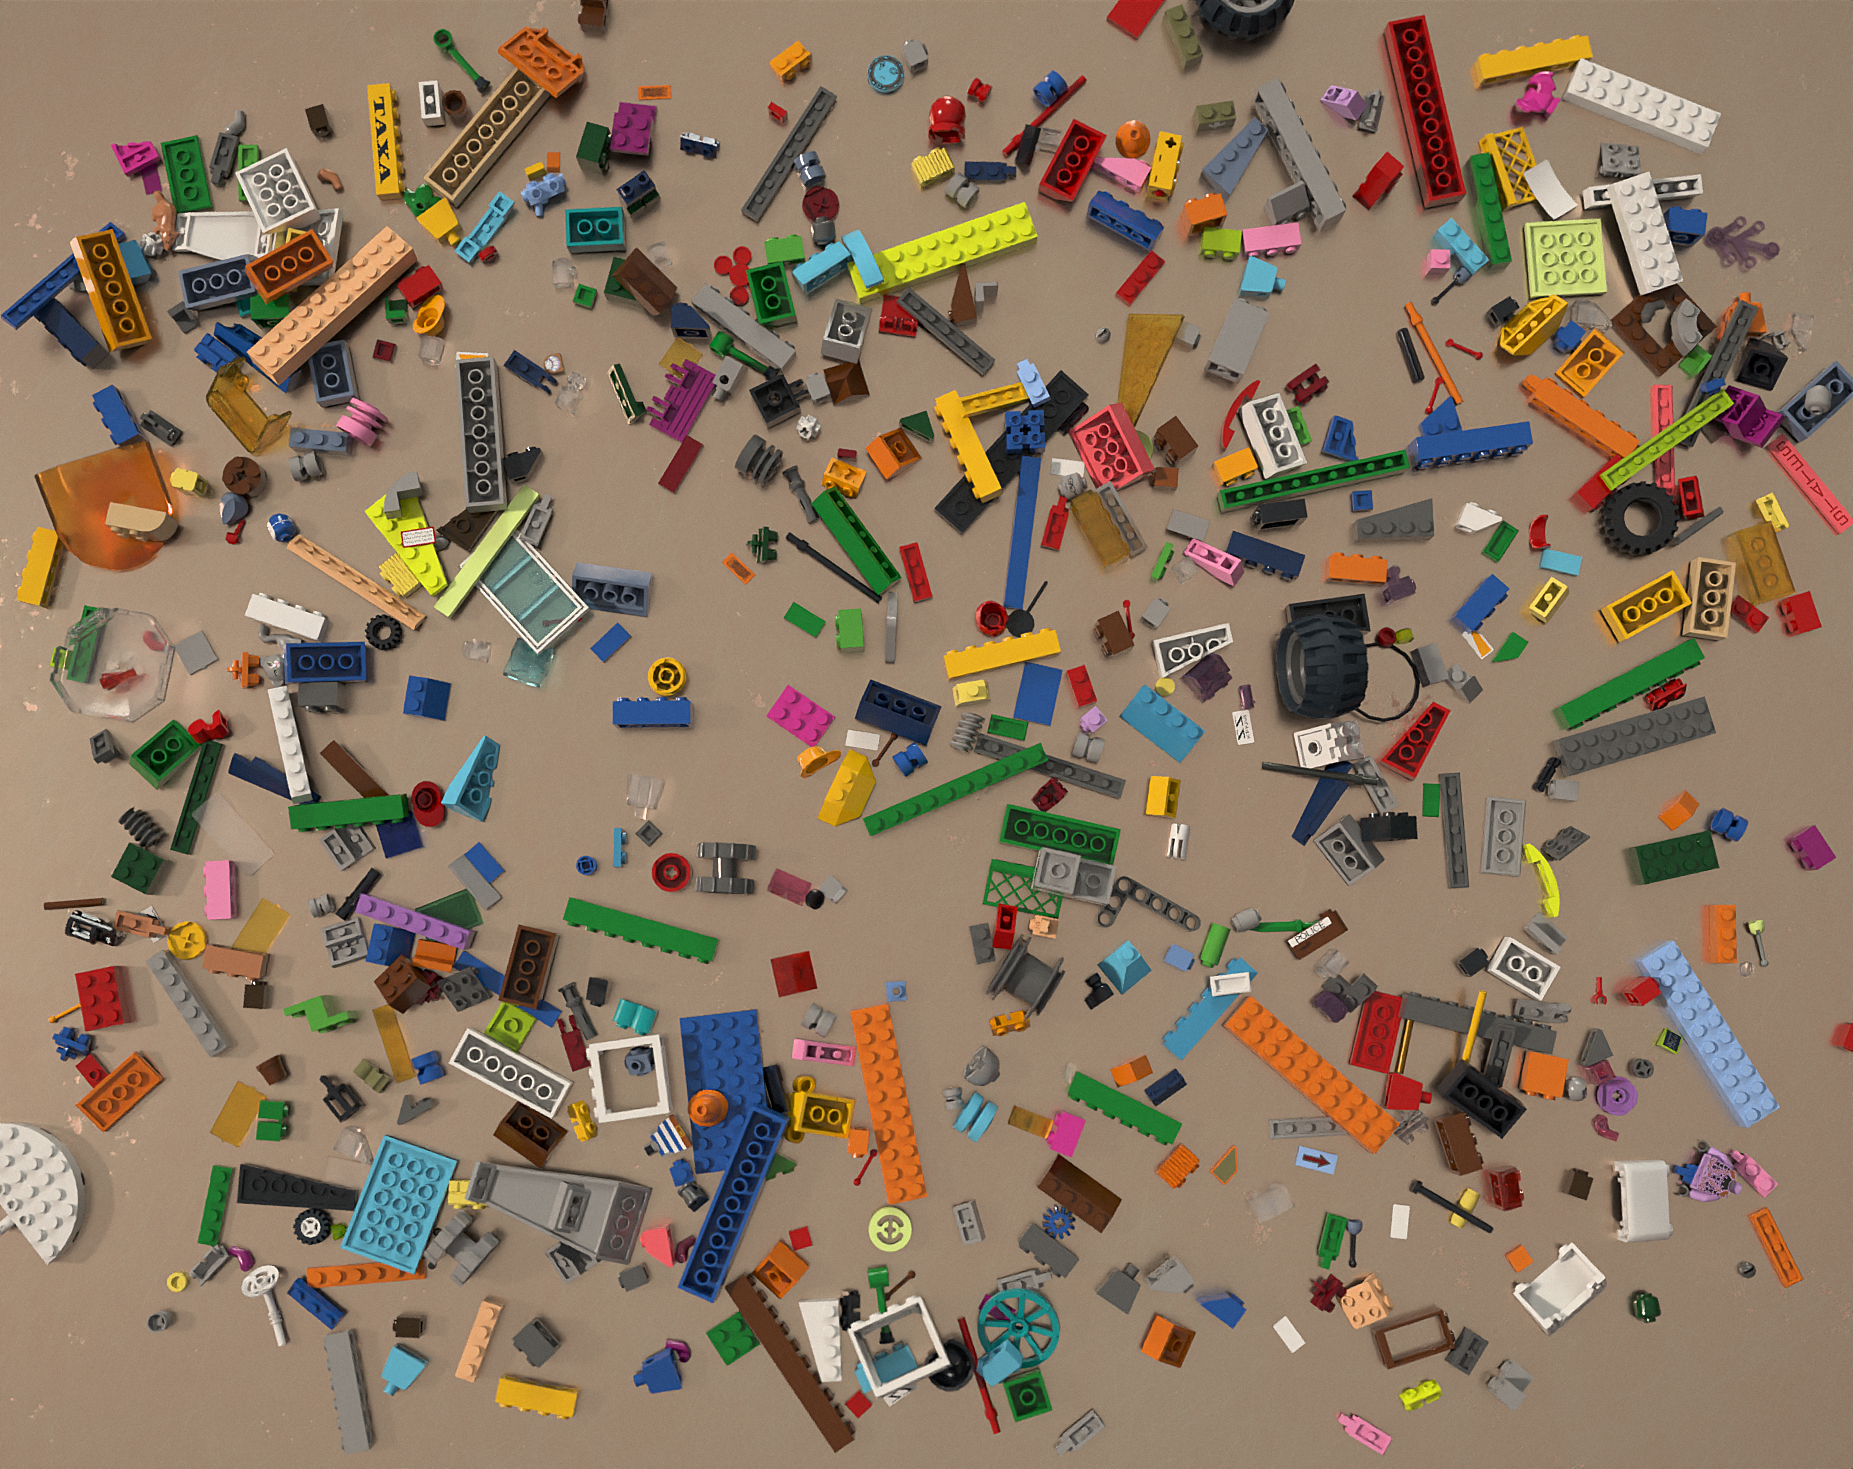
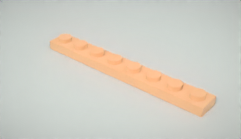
M298 534L288 543L287 549L411 629L415 630L425 620L426 615L302 535Z

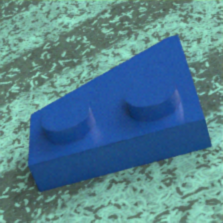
M1452 396L1448 397L1420 423L1423 436L1463 431Z

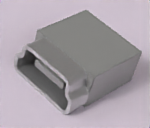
M831 874L818 888L834 904L848 891Z

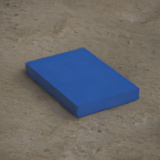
M1025 662L1013 718L1051 726L1063 670Z

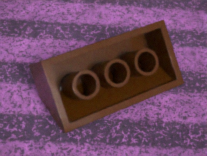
M1060 1154L1056 1156L1036 1185L1037 1188L1100 1233L1104 1231L1122 1201L1120 1197Z

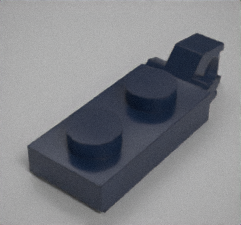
M965 161L964 176L968 179L967 182L1002 183V181L1007 180V177H1016L1017 168L1016 166H1007V163Z

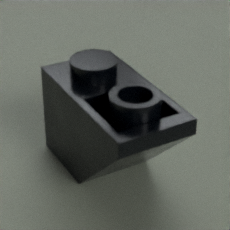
M529 447L525 449L526 452L519 454L518 452H512L503 458L511 483L531 478L543 457L540 447Z

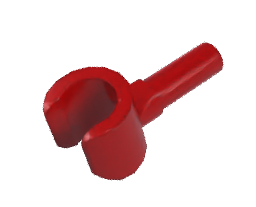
M240 520L234 533L227 532V543L237 544L239 542V534L246 522L245 520Z
M1597 977V993L1593 996V1001L1597 1005L1599 997H1602L1604 1005L1607 1003V998L1603 995L1602 977Z

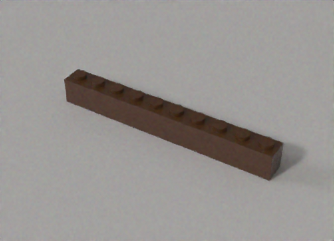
M746 1272L742 1273L725 1285V1290L834 1453L838 1452L855 1440L854 1433L856 1431L850 1422H845L843 1419L845 1415L839 1406L835 1407L832 1402L833 1396L828 1389H823L821 1378L817 1373L813 1374L809 1368L811 1363L806 1356H801L799 1353L801 1349L797 1342L790 1340L787 1335L789 1334L787 1327L784 1323L780 1325L776 1319L778 1317L777 1312L773 1307H768L766 1304L767 1298L762 1291L758 1292L754 1286L756 1281L752 1275H747Z

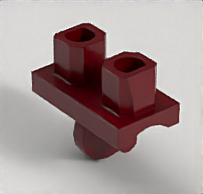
M424 969L422 974L431 988L416 1001L420 1005H423L425 1001L430 1003L433 998L437 1001L440 1000L441 997L437 993L441 988L437 981L444 979L441 975Z
M1332 1274L1327 1280L1323 1279L1320 1284L1315 1281L1313 1285L1317 1289L1314 1291L1313 1295L1315 1296L1310 1302L1322 1312L1331 1313L1335 1308V1304L1331 1301L1335 1295L1341 1298L1347 1292L1343 1286L1344 1283Z

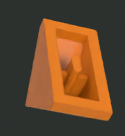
M1685 790L1659 818L1673 831L1693 816L1699 803Z
M1146 1055L1110 1069L1117 1087L1136 1082L1153 1073Z

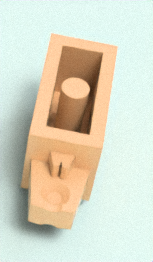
M1035 915L1034 919L1031 918L1029 921L1028 930H1031V935L1056 939L1059 919Z

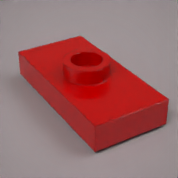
M90 1053L75 1066L92 1088L96 1087L109 1075L93 1053Z

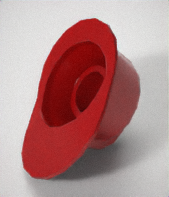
M431 781L418 783L414 787L411 796L414 815L421 825L434 827L444 817V806L441 803L440 788Z

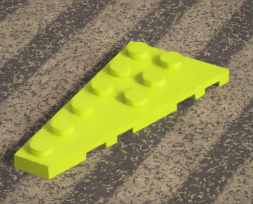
M385 494L364 512L430 595L434 597L448 586L433 543L406 548L402 546L401 531L428 527L418 501L419 499L418 497L401 499L402 517L387 520L384 513Z

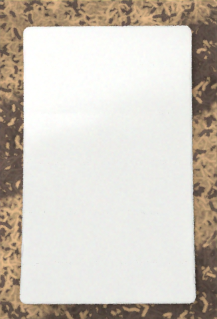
M1548 160L1543 161L1524 173L1526 181L1535 197L1553 219L1578 206L1560 184Z

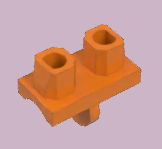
M242 652L241 667H239V660H233V667L227 668V672L233 673V680H238V674L241 673V688L245 689L248 686H255L259 683V674H248V667H259V656L248 655L249 652Z

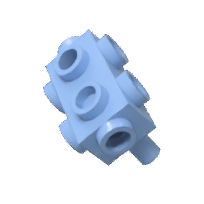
M562 173L559 175L547 174L543 177L544 180L540 182L532 181L526 184V188L520 192L525 202H529L531 206L535 204L536 215H543V204L549 202L548 198L565 191L564 185L566 181Z

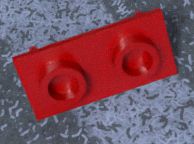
M1674 678L1663 685V688L1666 690L1665 692L1660 687L1649 692L1646 700L1648 703H1653L1652 711L1666 707L1674 699L1682 698L1686 693L1687 684H1683L1680 678Z

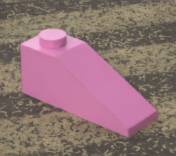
M1096 157L1091 166L1138 193L1151 171V167H1149L1147 162L1128 158Z
M1194 538L1183 552L1185 556L1213 576L1232 586L1236 585L1245 572L1240 559Z
M794 1039L792 1058L854 1066L856 1047Z

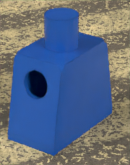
M671 1347L644 1360L641 1368L642 1373L633 1376L636 1387L647 1384L649 1392L652 1394L682 1389L683 1379Z

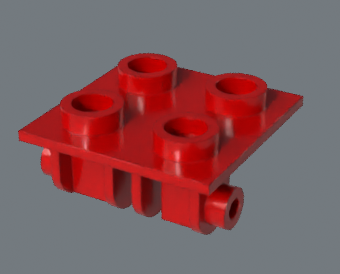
M884 294L879 320V332L916 337L918 321L896 303L900 298L899 296Z

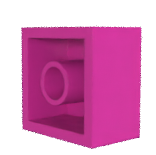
M1061 1110V1113H1056L1053 1124L1056 1126L1053 1132H1049L1046 1139L1049 1149L1072 1158L1086 1120Z

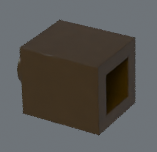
M323 104L305 109L310 129L315 136H326L329 132L333 131L328 111Z
M252 981L251 984H245L243 1008L267 1009L269 985H263L264 981Z
M1577 1169L1576 1172L1570 1170L1563 1193L1587 1201L1594 1178L1588 1176L1589 1172Z
M405 1314L397 1316L393 1321L395 1337L420 1338L423 1336L424 1316Z

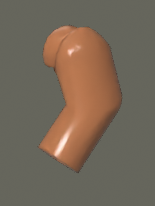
M326 168L319 170L317 173L318 180L330 181L336 192L343 189L336 172Z

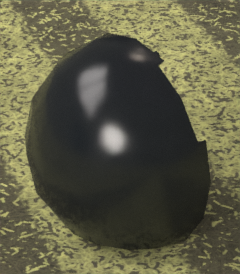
M949 1339L943 1344V1347L952 1366L929 1376L932 1384L938 1389L947 1392L958 1391L965 1387L972 1379L975 1370L974 1357L970 1349L959 1341ZM937 1352L926 1360L925 1366L939 1358Z

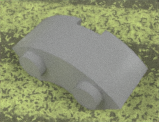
M1687 298L1677 306L1671 319L1672 340L1677 350L1683 356L1689 353L1703 338L1696 325L1697 316L1701 310Z

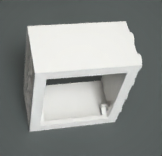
M663 1033L589 1044L586 1053L587 1059L591 1060L592 1068H589L590 1080H594L592 1098L593 1100L596 1099L597 1107H594L595 1119H599V1123L665 1114L673 1111ZM649 1044L650 1047H653L660 1102H657V1107L611 1113V1109H607L605 1103L600 1055L603 1054V1050Z
M916 1295L906 1299L905 1304L901 1306L894 1304L887 1308L888 1312L872 1314L869 1316L870 1320L862 1322V1320L851 1324V1329H848L868 1380L878 1399L884 1398L952 1366L924 1300L921 1297H916ZM914 1312L916 1315L921 1314L939 1358L935 1362L892 1382L882 1384L864 1343L865 1335Z

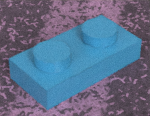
M614 828L613 867L623 868V863L627 861V853L623 852V844L627 843V833L622 828Z

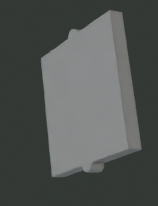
M202 630L190 637L187 636L185 640L174 646L189 675L201 669H206V666L218 660Z

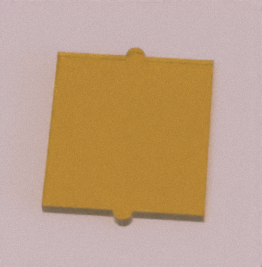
M677 337L659 365L668 370L671 375L674 374L683 379L684 375L674 371L670 367L671 364L674 363L682 367L685 359L697 364L703 354L693 348L692 344H687Z

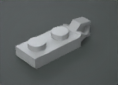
M544 494L541 503L536 502L533 505L519 540L538 546L552 514L553 508L550 507L552 496Z
M1033 1269L998 1279L997 1284L1000 1292L1012 1288L1036 1291L1044 1287L1043 1282L1052 1280L1050 1270L1040 1273L1039 1269Z
M1091 1410L1062 1434L1063 1436L1059 1438L1062 1442L1054 1449L1060 1456L1067 1450L1070 1453L1074 1450L1076 1452L1106 1425L1095 1411Z

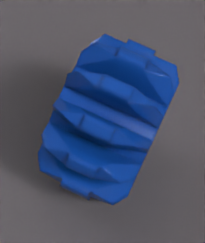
M1056 1205L1054 1213L1051 1209L1047 1210L1051 1216L1044 1215L1043 1218L1049 1222H1044L1042 1225L1043 1227H1049L1046 1230L1047 1234L1053 1231L1052 1238L1055 1239L1057 1233H1059L1060 1239H1064L1063 1232L1070 1236L1071 1234L1067 1229L1074 1230L1075 1226L1069 1223L1075 1222L1076 1219L1069 1218L1072 1215L1071 1211L1065 1214L1066 1208L1064 1206L1061 1212H1059V1208ZM1063 1218L1064 1224L1056 1227L1054 1221Z

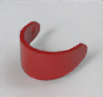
M1540 515L1531 523L1529 541L1534 548L1551 547V544L1546 543L1545 537L1548 515Z

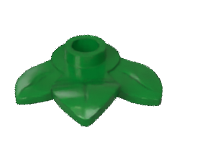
M427 184L420 185L416 191L406 189L404 192V202L411 207V212L415 217L420 216L441 200L440 197L432 195V189Z

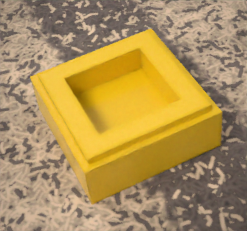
M542 162L524 169L530 181L547 174Z

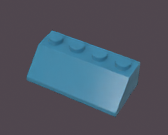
M1145 684L1119 716L1179 763H1181L1205 733L1204 729Z

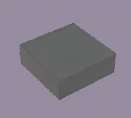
M650 820L636 832V835L648 847H651L663 834Z

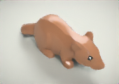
M157 190L153 193L158 202L152 208V220L158 224L154 228V233L159 234L161 232L163 247L166 251H169L175 242V238L180 236L179 232H175L174 227L176 208L172 203L165 200L161 191Z

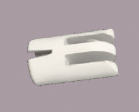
M1172 823L1167 852L1168 858H1171L1173 855L1175 859H1179L1181 854V859L1186 860L1190 833L1189 825Z

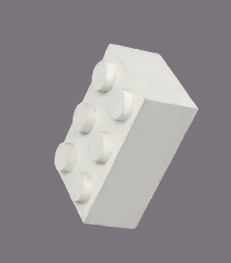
M1504 937L1486 971L1534 1000L1541 1001L1558 973L1560 966L1513 938Z

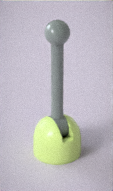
M1764 921L1748 922L1750 932L1757 936L1762 958L1761 965L1767 967L1769 962L1765 958L1760 935L1765 929Z

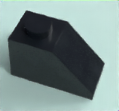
M589 977L586 1000H590V1005L601 1007L602 1004H607L613 982L597 977Z

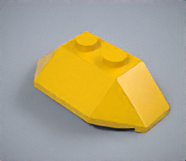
M1555 294L1550 295L1548 298L1528 303L1501 328L1500 347L1514 356L1531 355L1558 330L1568 303Z
M849 749L829 789L817 819L832 826H838L861 816L876 784L873 771L866 756Z

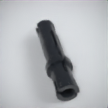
M371 867L349 896H346L345 902L335 914L346 921L350 913L357 907L361 894H367L381 874Z

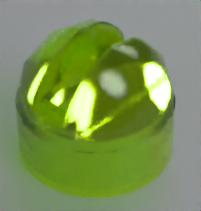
M331 1225L333 1240H339L344 1237L346 1229L343 1225Z

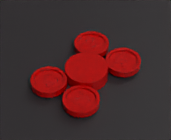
M745 246L737 247L734 250L733 260L737 264L733 266L732 260L727 256H719L714 261V269L718 274H729L730 281L735 286L730 292V299L737 306L744 305L749 299L748 291L744 287L749 285L746 270L750 268L746 265L751 261L752 254Z

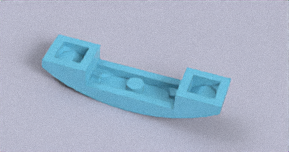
M499 191L488 205L490 207L470 235L464 237L455 249V252L471 263L499 231L515 202Z
M859 229L841 236L866 289L883 283L884 280L878 265Z

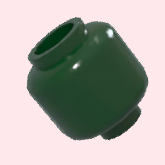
M1652 1293L1637 1295V1299L1633 1301L1636 1318L1644 1320V1323L1656 1322V1317L1661 1315L1658 1298L1652 1296Z

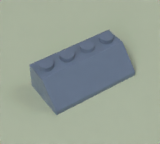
M577 562L572 575V590L590 609L647 617L652 590V573Z

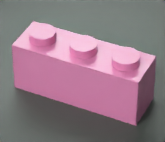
M1299 223L1243 229L1241 235L1243 257L1253 256L1257 258L1261 254L1274 256L1278 252H1297L1302 245Z
M234 861L206 862V866L203 867V875L206 878L204 896L207 897V905L204 908L205 916H207L208 920L236 919Z

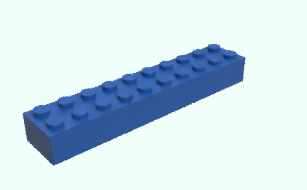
M758 1103L751 1105L677 1288L711 1303L718 1299L790 1123V1117Z

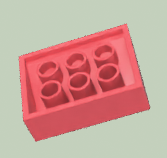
M1122 402L1108 405L1069 431L1096 488L1111 481L1115 490L1118 491L1155 470Z

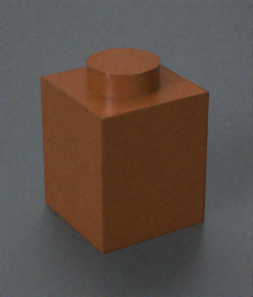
M1155 467L1154 472L1150 474V483L1153 484V489L1176 491L1179 468Z

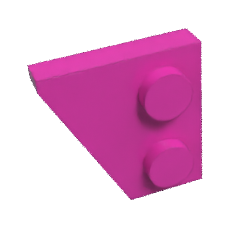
M151 141L132 142L121 146L111 144L127 177L161 160Z

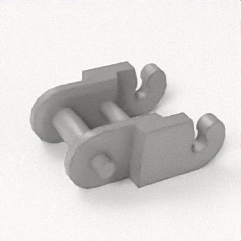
M1780 330L1779 333L1775 331L1762 336V339L1774 338L1775 348L1779 351L1784 346L1787 348L1790 342L1786 341L1784 335L1786 331L1782 332ZM1778 336L1781 337L1783 344L1779 345V342L1777 340Z

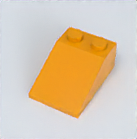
M1595 328L1558 369L1556 374L1585 397L1625 351L1598 328Z

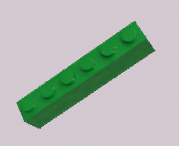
M1490 152L1471 155L1466 165L1484 252L1489 259L1487 262L1488 270L1505 268L1512 262Z
M836 486L823 491L811 503L878 595L889 590L902 578Z
M407 793L298 804L288 807L291 830L298 829V832L310 831L312 827H316L317 830L329 829L328 826L335 825L336 829L345 828L347 824L354 823V827L365 826L366 822L373 821V825L384 824V820L390 819L392 823L403 822V818L409 817Z
M1078 1071L1075 1072L1066 1090L1070 1094L1069 1098L1077 1102L1081 1099L1087 1102V1107L1095 1111L1099 1108L1105 1111L1103 1115L1113 1120L1117 1117L1122 1120L1121 1124L1129 1128L1135 1126L1139 1128V1133L1147 1137L1152 1134L1157 1137V1142L1165 1146L1168 1143L1173 1145L1182 1126V1123Z

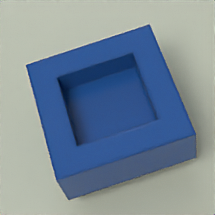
M1716 378L1699 385L1701 392L1713 394L1720 391V387L1726 385L1724 378Z
M1372 490L1352 492L1353 511L1373 510Z

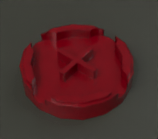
M821 186L812 188L805 194L802 201L804 215L811 222L816 221V217L827 216L828 220H834L839 212L840 204L838 197L833 190Z

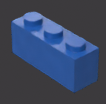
M110 385L92 395L95 400L93 405L98 412H101L103 416L101 420L104 426L110 429L112 433L110 438L115 445L118 444L124 449L144 438L118 388Z
M1489 575L1451 619L1468 634L1473 630L1477 632L1483 625L1481 621L1485 616L1489 618L1496 610L1494 606L1498 602L1501 604L1507 598L1506 592L1510 588L1495 575Z

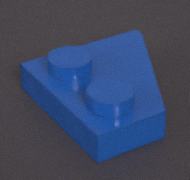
M1334 415L1322 452L1349 462L1359 460L1358 456L1356 457L1355 451L1356 440L1353 435V421Z

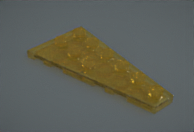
M1128 313L1118 403L1122 402L1133 426H1136L1177 336L1185 318L1183 314Z

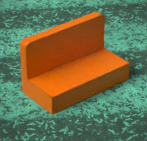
M419 939L412 966L451 972L454 966L457 947L441 942Z

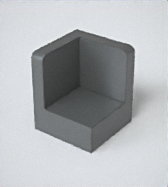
M184 301L167 311L184 334L200 325L190 309H186Z

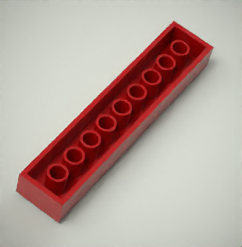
M1425 15L1390 21L1387 23L1384 33L1424 206L1428 208L1462 201L1466 195V190Z

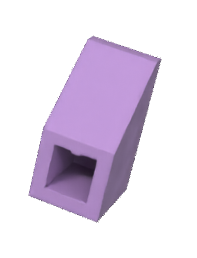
M1333 85L1329 87L1321 98L1324 104L1342 117L1357 120L1367 107L1358 91Z

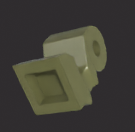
M362 1059L353 1071L377 1093H384L394 1080L387 1074H380L378 1067L366 1059Z

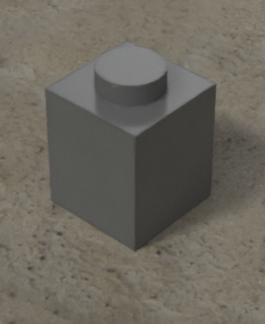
M644 1263L621 1271L619 1273L620 1277H618L621 1288H625L626 1292L650 1282Z

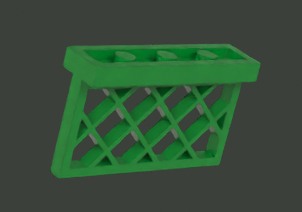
M991 858L982 904L998 907V904H1001L999 902L1003 900L1005 905H1009L1005 898L1015 892L1021 901L1015 905L1018 907L1017 911L1058 919L1063 896L1054 895L1052 897L1048 893L1051 898L1041 904L1035 896L1040 891L1037 890L1033 893L1028 885L1033 880L1035 867ZM993 871L1001 872L1005 880L995 885L992 880ZM1004 873L1012 875L1007 878ZM1015 875L1020 876L1024 881L1016 889H1014L1009 881ZM1023 877H1027V878H1031V879H1029L1028 881H1025V879H1024ZM1007 881L1013 891L1003 897L997 887ZM1026 885L1032 894L1022 900L1016 891ZM996 889L1001 899L996 902L987 901L989 892ZM1034 896L1039 906L1031 910L1026 907L1024 902ZM1057 896H1059V897H1058V902L1056 903V901L1054 900V898H1056ZM1051 900L1057 906L1055 914L1047 913L1043 908ZM1039 908H1042V910H1043L1044 912L1036 911V910H1038Z

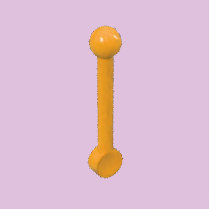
M80 1003L56 1016H50L49 1022L55 1023L57 1019L81 1008Z

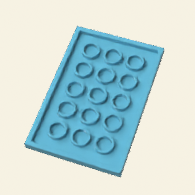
M384 1135L340 1248L415 1274L458 1161Z

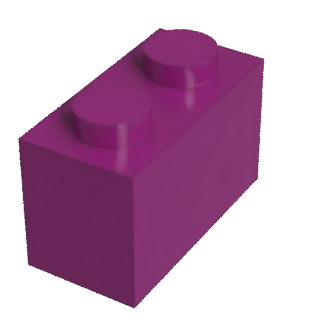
M1815 825L1807 826L1789 838L1792 842V848L1795 852H1799L1803 865L1810 869V871L1818 870L1836 858Z

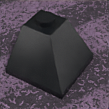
M1750 337L1741 356L1736 380L1773 390L1788 357L1770 343Z

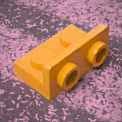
M798 40L772 59L769 65L784 82L786 79H792L801 68L805 69L811 64L812 53L807 51Z
M831 458L824 472L821 485L828 489L836 486L840 493L856 499L867 471Z

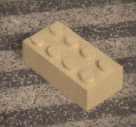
M1701 557L1691 561L1687 595L1692 603L1685 608L1682 635L1718 641L1728 637L1736 562Z

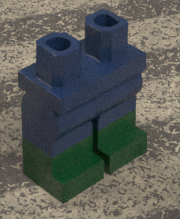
M645 170L616 189L620 203L630 217L645 208L640 199L648 206L660 198L655 184Z

